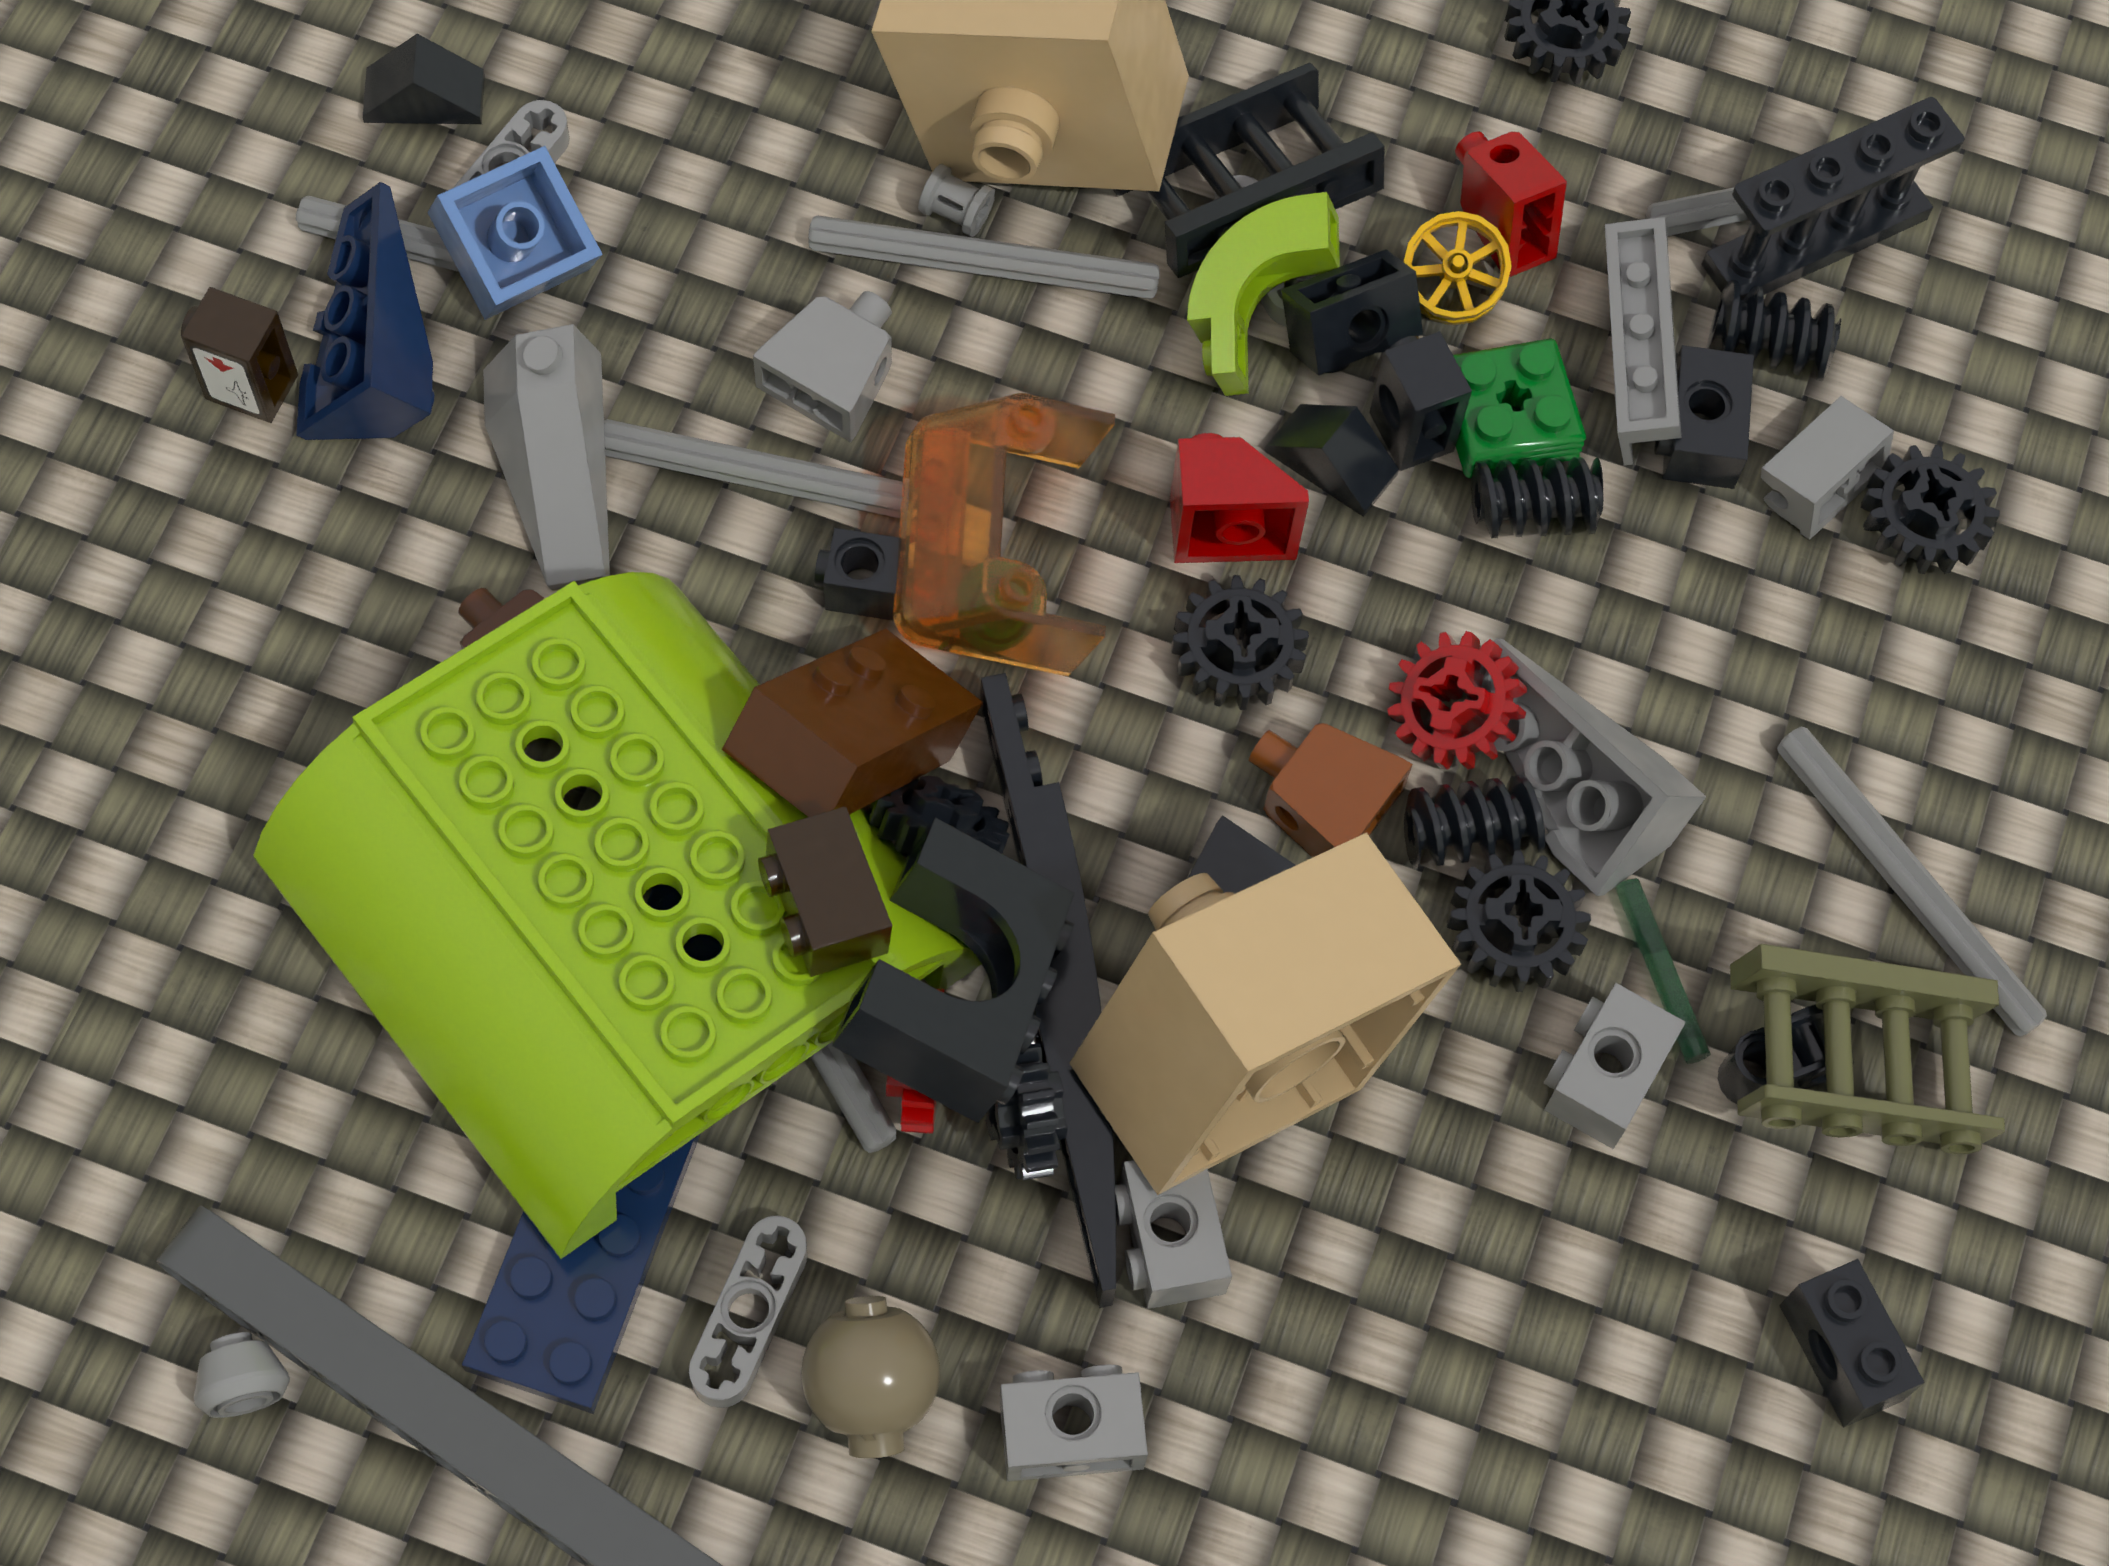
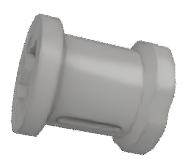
M939 164L931 173L924 186L918 209L919 212L928 216L934 212L961 225L964 234L974 237L985 223L995 199V189L986 185L979 189L953 176L950 167Z

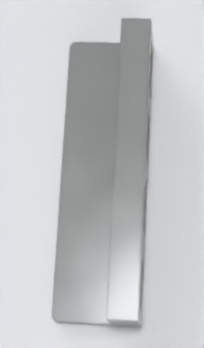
M1665 217L1605 224L1617 433L1624 465H1633L1632 443L1682 438Z

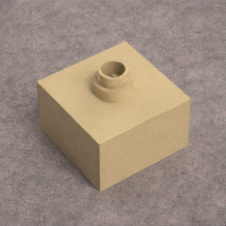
M1165 0L880 1L871 32L932 172L939 164H944L951 168L953 176L967 182L1159 192L1189 78Z
M1367 833L1236 894L1234 892L1223 893V890L1208 873H1200L1180 882L1163 894L1152 905L1148 916L1156 931L1150 935L1069 1064L1156 1194L1159 1195L1196 1176L1207 1168L1209 1169L1360 1091L1460 967L1461 963Z

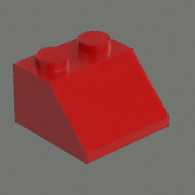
M1202 433L1192 438L1178 439L1170 493L1174 563L1296 560L1309 505L1308 490L1241 437H1222L1215 433Z

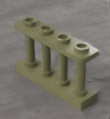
M1767 944L1758 945L1730 964L1731 989L1756 993V997L1764 1003L1767 1085H1763L1737 1101L1739 1116L1759 1118L1764 1127L1772 1129H1790L1800 1125L1822 1127V1134L1830 1137H1853L1861 1133L1880 1135L1883 1143L1893 1146L1914 1145L1922 1141L1941 1144L1943 1152L1950 1154L1978 1152L1982 1149L1983 1143L2005 1133L2004 1118L1973 1113L1967 1029L1968 1026L1974 1023L1975 1018L1999 1005L1998 980ZM1793 999L1816 1002V1007L1823 1010L1827 1092L1794 1088L1791 1000ZM1852 1008L1875 1011V1016L1882 1019L1886 1101L1854 1096L1850 1009ZM1911 1017L1932 1019L1933 1024L1941 1030L1945 1109L1914 1105L1909 1018Z

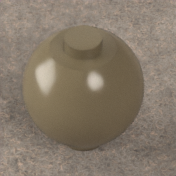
M883 1296L855 1297L845 1300V1310L836 1312L825 1319L811 1336L802 1360V1387L808 1405L818 1420L829 1430L848 1436L850 1456L856 1458L888 1457L905 1450L903 1433L917 1425L933 1405L940 1383L939 1356L930 1334L911 1314L900 1308L887 1307L886 1297Z

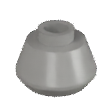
M249 1332L233 1333L215 1339L210 1343L211 1352L205 1354L199 1360L194 1403L205 1414L213 1418L234 1417L266 1408L283 1397L290 1382L288 1372L268 1343L253 1340L252 1334Z

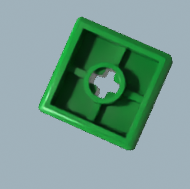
M1549 338L1453 355L1472 390L1456 444L1463 473L1467 478H1472L1473 466L1476 461L1486 462L1491 474H1493L1500 460L1510 461L1514 469L1519 470L1520 464L1524 459L1535 460L1538 466H1542L1549 458H1557L1564 462L1570 461L1573 457H1580V452L1586 440V433L1556 340ZM1510 405L1515 406L1520 411H1513Z

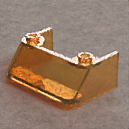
M1016 393L925 416L917 423L908 436L905 446L896 589L893 609L895 625L906 640L922 647L1068 677L1105 638V625L1046 613L1047 589L1040 574L1024 562L1001 557L1007 453H1012L1079 469L1115 425V414L1031 394Z

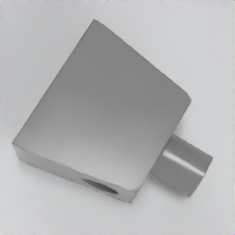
M864 291L850 309L843 307L826 296L816 297L753 355L756 387L851 443L857 435L892 364V338L885 330L881 329L892 314L890 306L884 299L870 291Z

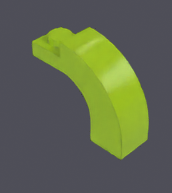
M1327 192L1288 197L1258 208L1231 226L1218 239L1203 260L1191 288L1187 321L1199 341L1203 343L1202 358L1206 375L1214 377L1225 396L1249 394L1248 327L1251 316L1261 299L1274 287L1289 279L1323 274L1340 267L1339 217Z

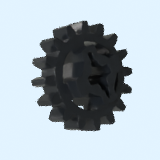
M1510 0L1504 20L1508 22L1504 37L1505 41L1516 42L1512 54L1515 60L1525 57L1532 59L1529 67L1530 73L1535 74L1544 67L1550 70V82L1556 83L1561 73H1569L1573 83L1580 84L1584 71H1588L1593 77L1598 79L1602 77L1606 64L1614 67L1618 64L1621 52L1626 47L1631 28L1627 27L1631 11L1630 8L1619 7L1621 0ZM1537 10L1539 16L1537 22L1533 24L1531 15ZM1602 25L1604 35L1599 40L1596 35L1599 26Z
M1913 445L1909 447L1903 460L1892 453L1887 457L1882 469L1876 468L1866 486L1868 490L1861 502V508L1870 512L1863 527L1865 531H1880L1881 536L1875 545L1878 551L1885 550L1891 546L1898 551L1894 564L1900 567L1909 557L1916 560L1918 573L1925 574L1931 563L1937 562L1941 571L1947 574L1951 572L1958 560L1966 566L1971 564L1979 550H1984L1995 533L1992 527L2000 516L1999 510L1989 507L1997 492L1995 488H1980L1978 483L1985 473L1982 468H1977L1970 472L1962 468L1966 455L1959 453L1952 461L1943 459L1942 447L1935 445L1929 457H1923L1918 447ZM1904 484L1905 489L1897 500H1892L1893 490ZM1967 518L1966 530L1957 535L1955 530L1961 519Z
M1233 575L1230 589L1223 590L1213 579L1208 582L1206 599L1192 592L1188 596L1187 612H1178L1176 615L1174 630L1177 634L1173 635L1171 652L1181 656L1178 660L1177 673L1179 676L1195 674L1192 692L1196 695L1204 692L1208 687L1214 690L1215 706L1220 707L1225 702L1227 696L1236 697L1239 709L1246 710L1249 698L1253 695H1257L1259 700L1267 706L1272 703L1274 686L1288 693L1292 689L1293 673H1302L1306 654L1302 651L1306 650L1309 639L1308 631L1298 629L1303 613L1300 608L1284 610L1288 594L1284 590L1275 593L1272 597L1264 594V579L1259 578L1252 589H1246L1243 587L1240 575ZM1223 613L1218 619H1212L1213 617ZM1235 628L1238 629L1239 640H1242V645L1246 649L1245 657L1241 655V645H1237V639L1234 636ZM1262 665H1270L1266 669L1256 672Z
M922 776L919 781L915 779L871 803L868 812L871 814L868 821L869 825L880 828L877 836L883 840L896 841L894 844L895 850L905 857L908 856L935 817L1002 854L1010 835L1007 832L1009 827L1008 821L997 818L1000 812L997 808L982 806L984 800L972 789H961L959 785L953 783H945L938 776Z
M1515 850L1509 865L1504 866L1498 856L1492 854L1488 857L1484 866L1485 874L1472 866L1468 869L1463 881L1466 887L1457 886L1450 903L1457 909L1450 912L1447 928L1462 932L1456 936L1452 949L1454 953L1470 950L1473 956L1467 970L1471 974L1484 966L1491 970L1489 977L1490 986L1496 987L1501 982L1503 976L1512 977L1516 992H1523L1529 977H1534L1542 989L1549 987L1554 977L1553 969L1566 976L1575 962L1572 955L1581 956L1588 939L1581 932L1586 931L1591 921V914L1575 911L1580 907L1586 894L1583 889L1566 890L1564 885L1570 875L1567 869L1557 872L1554 876L1546 872L1548 857L1544 855L1539 857L1534 866L1525 865L1522 851ZM1503 887V894L1499 898H1487L1484 904H1479L1488 893ZM1514 904L1516 909V915L1519 916L1520 924L1522 926L1528 927L1523 938L1522 927L1518 926L1517 917L1510 915ZM1553 938H1559L1556 944L1549 950L1534 956V949L1538 944H1550Z
M1033 1039L1025 1053L1018 1056L1016 1064L1024 1068V1073L1015 1093L1005 1105L996 1101L986 1113L985 1120L991 1141L997 1140L1000 1150L1007 1149L1008 1165L1010 1168L1014 1167L1015 1178L1022 1179V1181L1054 1175V1168H1058L1059 1165L1056 1150H1060L1059 1140L1066 1138L1068 1130L1064 1114V1089L1058 1071L1051 1072L1049 1062L1042 1063L1040 1043H1035Z

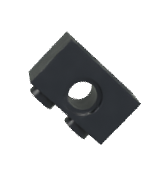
M1387 249L1281 289L1290 352L1318 376L1324 373L1342 371L1352 362L1375 353H1383L1394 343L1405 337L1423 335L1416 271Z
M1440 331L1422 338L1417 336L1405 337L1384 351L1369 413L1399 471L1454 452L1472 390Z
M1681 346L1676 359L1682 438L1655 441V455L1664 456L1662 479L1729 489L1735 488L1748 460L1754 355ZM1693 413L1704 414L1711 420L1701 419Z
M1859 1259L1798 1284L1779 1305L1843 1428L1904 1401L1925 1383Z

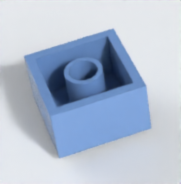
M546 146L437 195L427 212L484 320L590 270L602 256L599 246Z

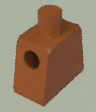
M1326 723L1316 724L1298 748L1273 731L1268 730L1260 738L1248 760L1275 778L1268 789L1264 805V811L1267 816L1312 857L1364 833H1367L1370 837L1404 791L1413 765L1395 754Z

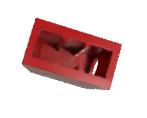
M1480 131L1472 132L1465 136L1455 149V155L1464 166L1460 204L1463 212L1479 215L1498 228L1509 247L1512 266L1509 277L1557 258L1567 184L1564 177L1520 132L1511 131L1491 140ZM1475 231L1484 246L1490 243L1487 238ZM1495 252L1491 254V257L1500 270L1498 255Z

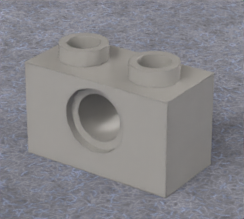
M1615 983L1605 1003L1592 997L1574 1029L1575 1032L1585 1037L1575 1055L1562 1050L1543 1083L1554 1089L1544 1110L1614 1149L1686 1022ZM1608 1053L1615 1056L1620 1061L1623 1072L1610 1073L1603 1070L1597 1064L1594 1054Z
M1134 1160L1124 1162L1119 1180L1120 1185H1115L1116 1222L1118 1226L1129 1225L1134 1249L1125 1250V1263L1131 1289L1133 1291L1143 1289L1147 1309L1226 1294L1232 1279V1273L1208 1168L1157 1195ZM1160 1218H1171L1181 1224L1186 1236L1175 1242L1164 1241L1154 1234L1150 1224Z
M1107 1364L1085 1368L1081 1371V1377L1054 1379L1053 1372L1037 1370L1016 1374L1013 1376V1383L1001 1384L999 1402L1007 1482L1144 1470L1148 1452L1139 1372L1122 1374L1121 1366ZM1075 1406L1087 1413L1091 1426L1081 1434H1066L1057 1428L1053 1421V1415L1063 1407Z

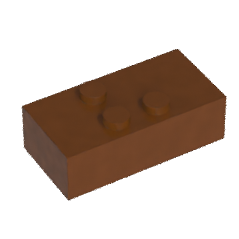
M885 628L754 687L722 750L807 817L845 806L850 815L949 762L983 702Z

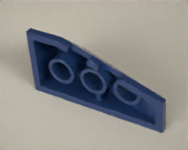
M379 182L343 209L327 272L329 278L336 281L334 293L325 311L317 312L313 331L323 336L316 364H304L299 383L296 436L305 440L394 438L431 414L435 397L432 389L433 359L391 188Z

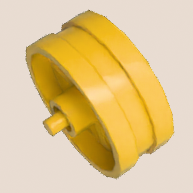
M1462 211L1438 214L1422 224L1408 242L1404 257V263L1416 271L1417 277L1440 276L1441 283L1428 301L1418 291L1420 310L1430 320L1452 326L1474 322L1491 312L1504 294L1512 267L1508 244L1498 228L1479 215ZM1458 226L1455 247L1449 252L1431 234L1441 228ZM1467 228L1477 231L1487 238L1490 243L1469 254L1464 250ZM1423 241L1440 259L1442 264L1412 266L1413 256L1419 244ZM1497 252L1500 263L1499 279L1472 269L1474 264ZM1471 280L1494 289V292L1486 301L1474 308L1466 282ZM1448 288H1457L1463 311H1448L1436 306Z

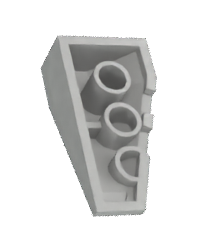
M574 324L515 335L483 369L485 427L547 586L551 590L565 587L573 581L581 585L610 576L601 353Z
M1496 638L1494 642L1502 649L1500 658L1509 656L1519 667L1518 671L1511 678L1519 679L1526 686L1527 693L1513 699L1514 703L1526 711L1524 719H1510L1507 725L1515 734L1516 739L1510 742L1499 737L1494 742V745L1498 751L1505 753L1516 775H1524L1531 783L1540 803L1544 826L1548 832L1545 835V840L1553 855L1596 896H1603L1669 848L1705 800L1706 796L1661 755L1508 642ZM1481 666L1480 673L1484 675L1482 688L1495 693L1494 683L1489 672Z

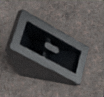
M415 34L367 67L363 104L364 123L482 124L484 69L427 38Z
M1300 404L1265 446L1267 454L1363 517L1399 472L1398 466L1357 406Z

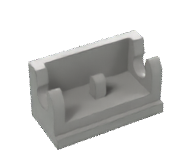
M1840 396L1762 467L1761 479L1772 489L1780 492L1772 490L1763 498L1765 503L1779 516L1800 529V534L1810 540L1866 488L1876 468L1882 469L1887 457L1890 455L1894 430Z

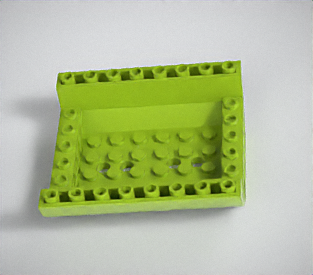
M627 572L605 576L581 585L573 581L353 716V723L311 762L276 805L261 832L253 854L256 862L560 1259L617 1220V1191L834 1041L851 996L879 959L918 980L924 978L935 989L944 990L982 965L974 952L957 937L890 901L906 857L895 850L894 843L891 840H883L877 836L880 828L869 825L870 815L864 807L850 814V818L892 923L888 954L813 977L809 976L802 955L796 957L790 955L780 923V918L787 916L779 895L768 896L760 875L758 858L766 856L768 829L808 817L722 750L754 687L760 684L683 592L669 578L648 572ZM539 738L552 739L562 748L558 756L544 762L529 758L525 754L524 749L531 741ZM579 786L590 787L601 796L600 802L595 807L583 811L570 808L563 798L569 790ZM665 884L674 887L682 898L671 909L656 910L645 903L643 895L649 888ZM706 934L716 938L723 949L715 958L708 961H699L687 955L683 946L691 937Z

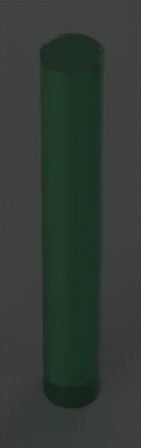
M1637 878L1624 881L1617 885L1615 890L1664 1010L1686 1022L1677 1037L1679 1047L1687 1064L1699 1062L1709 1057L1711 1053L1642 885Z

